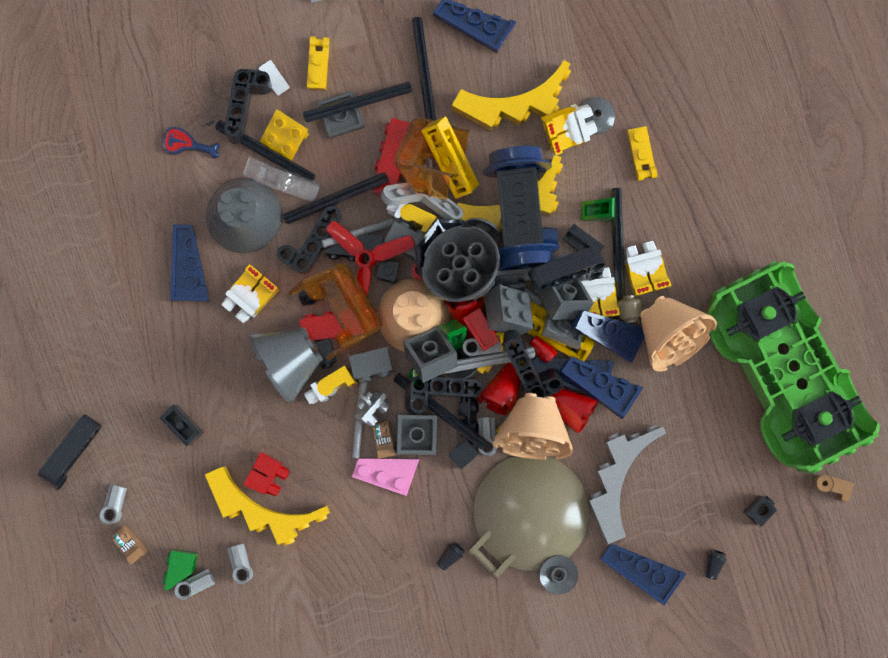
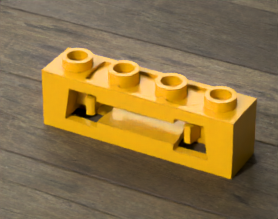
M445 116L430 122L421 131L455 199L472 193L478 187L479 182L447 117ZM432 135H434L436 138L435 142H433L431 138Z
M530 301L532 322L535 326L534 329L527 333L534 337L538 335L557 350L584 362L595 342L582 334L581 345L577 353L566 348L567 345L543 336L546 309Z

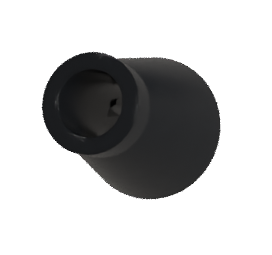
M455 541L451 544L449 543L437 565L445 571L463 557L464 549Z
M711 549L710 553H708L707 578L717 580L727 560L724 552Z

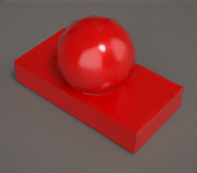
M481 308L462 318L483 352L501 341L495 331L488 329L487 318Z

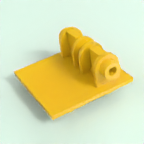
M276 109L260 142L292 161L303 139L308 137L309 129Z

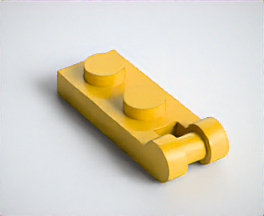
M310 36L307 89L326 91L329 37L316 39L315 36ZM316 46L323 47V51H316Z
M647 127L627 130L637 180L642 181L647 177L651 179L657 178V169L654 164ZM647 165L648 170L643 171L642 166Z

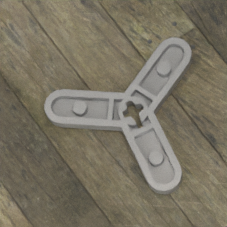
M417 153L412 161V182L388 185L381 192V199L390 206L422 201L444 219L461 220L464 215L463 210L457 204L433 187L432 160L424 153Z

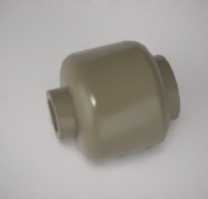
M635 294L624 295L623 300L617 303L620 312L619 318L624 320L625 323L638 322L639 318H641L640 313L643 311L642 300L635 298Z

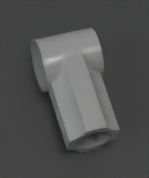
M467 339L463 344L464 352L470 357L502 352L501 341L484 352L476 339ZM469 343H476L478 346L477 351L469 353L467 345Z
M478 418L479 435L493 445L496 436L495 418ZM494 445L492 451L488 453L484 451V448H479V451L485 456H493L498 450Z
M109 485L104 507L100 511L99 516L103 523L115 524L120 521L127 488ZM109 510H113L115 514L112 520H109L107 517Z
M240 544L227 548L234 581L239 584L249 582L253 577V570L250 568L245 545ZM241 569H244L247 572V578L245 580H242L239 577V571Z
M206 569L178 583L174 592L177 598L184 600L216 583L210 570ZM182 585L189 587L188 595L181 593L180 587Z

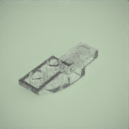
M248 157L243 172L244 176L252 178L256 182L312 202L315 201L320 186L317 182L252 157Z

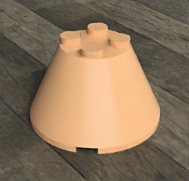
M407 278L392 285L382 296L377 311L378 326L383 337L389 344L405 352L403 341L453 320L445 305V300L433 294L423 280Z
M660 296L655 300V304L640 313V317L642 318L641 324L650 365L655 371L668 370L667 366L672 364L678 366L695 355L710 340L709 334L712 329L716 330L717 322L709 314L672 298Z
M526 393L525 397L517 401L493 441L494 447H501L503 453L521 458L546 460L547 456H556L555 459H561L570 456L573 450L559 409L555 403V398L537 397L533 393Z

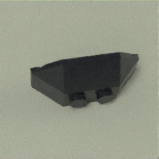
M435 219L415 244L414 249L418 273L422 279L424 254L431 242L450 228L457 226L468 227L464 220Z

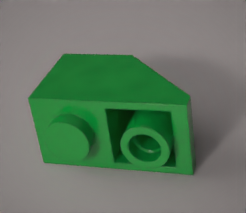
M173 549L171 553H168L166 559L168 571L164 573L162 582L165 584L164 590H170L195 572L198 552Z

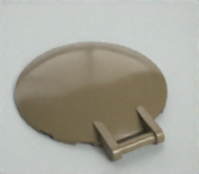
M514 456L500 462L488 472L477 490L473 515L479 540L467 553L470 556L473 555L491 573L495 580L508 566L520 570L537 571L552 556L562 555L569 558L581 544L589 522V503L582 483L566 465L548 456L546 460ZM481 546L501 563L498 568L478 550Z

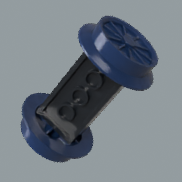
M514 146L491 152L489 154L490 165L484 168L482 173L487 177L498 178L504 247L498 249L500 255L499 270L528 269L553 261V253L558 251L560 246L544 243L538 174L551 169L552 163L543 160V150L536 146Z

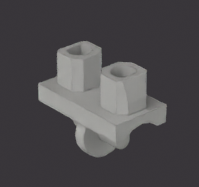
M368 392L366 396L359 394L357 399L360 403L356 406L359 411L355 414L354 418L373 427L378 421L373 413L376 410L384 413L390 407L385 400L387 396L384 393L380 394L378 392L373 394Z

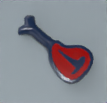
M178 127L167 129L163 139L165 151L172 155L179 154L185 150H197L210 154L214 159L219 157L217 150L220 146L217 142L211 146L197 143L187 131Z

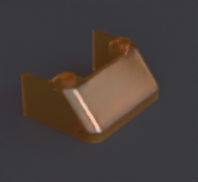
M415 118L412 120L395 155V166L412 190L446 200L451 173L424 166L427 157L433 159L435 157L421 130L430 122H433V120ZM451 126L465 154L469 130ZM432 135L431 138L433 142H435L436 138L434 135Z
M339 263L302 279L288 292L289 296L305 290L307 295L313 300L324 298L343 328V331L336 336V342L339 347L326 356L328 360L356 346L382 327L379 315L346 264Z

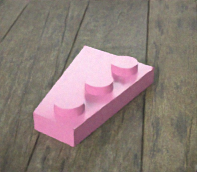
M358 458L352 477L407 496L419 459Z

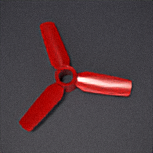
M333 221L326 228V231L350 255L355 256V261L360 266L357 272L353 305L358 310L365 309L372 276L370 267L375 266L378 260H387L415 246L412 236L409 235L378 245L373 250H365L363 243L338 222ZM366 253L369 255L368 263H366L364 260V256Z

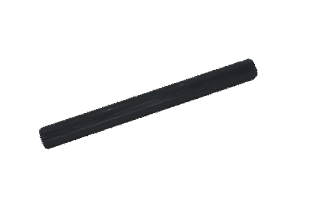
M414 17L412 19L426 125L436 120L423 21L422 17Z
M405 82L304 111L303 117L305 122L308 123L411 93L412 87L409 82Z
M219 120L215 128L226 135L224 130L225 122ZM246 134L240 143L308 183H312L316 177L314 173Z
M385 172L289 211L283 214V219L287 224L300 220L329 206L336 205L389 182L388 176Z
M612 188L611 198H615L614 218L612 219L614 280L617 300H623L626 292L622 189Z
M398 373L393 381L406 391L408 379ZM414 385V388H415L416 390H419V389H420V388H418L416 385ZM428 396V409L478 448L483 449L487 445V440Z

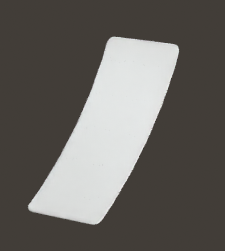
M271 60L259 67L260 71H265L269 74L272 89L278 96L290 88Z

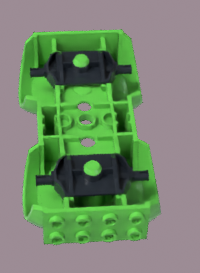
M776 260L761 268V270L758 269L745 276V281L742 277L727 285L729 289L725 286L710 294L712 298L707 300L710 306L707 314L716 320L717 327L715 331L711 330L709 336L721 355L732 362H739L765 410L760 420V429L771 453L782 464L795 468L797 472H805V474L811 472L813 474L820 471L822 465L827 463L830 465L839 461V456L844 454L848 456L855 453L857 447L861 445L865 447L874 442L873 439L878 437L880 425L872 418L858 396L850 378V371L840 369L818 329L822 319L816 314L797 281L794 265L785 261L778 263ZM781 343L786 344L789 348L788 353L785 355L780 354L778 351V346ZM791 361H795L798 365V369L795 372L789 369ZM800 378L807 381V387L804 390L799 389L796 385L797 380Z

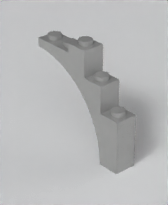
M653 425L646 428L647 432L640 435L637 432L628 436L629 440L626 439L625 434L619 435V433L608 436V440L604 442L613 464L609 461L599 465L600 469L596 470V473L605 492L597 491L591 494L588 503L607 544L626 537L620 516V495L625 475L637 455L648 444L666 434L664 427Z

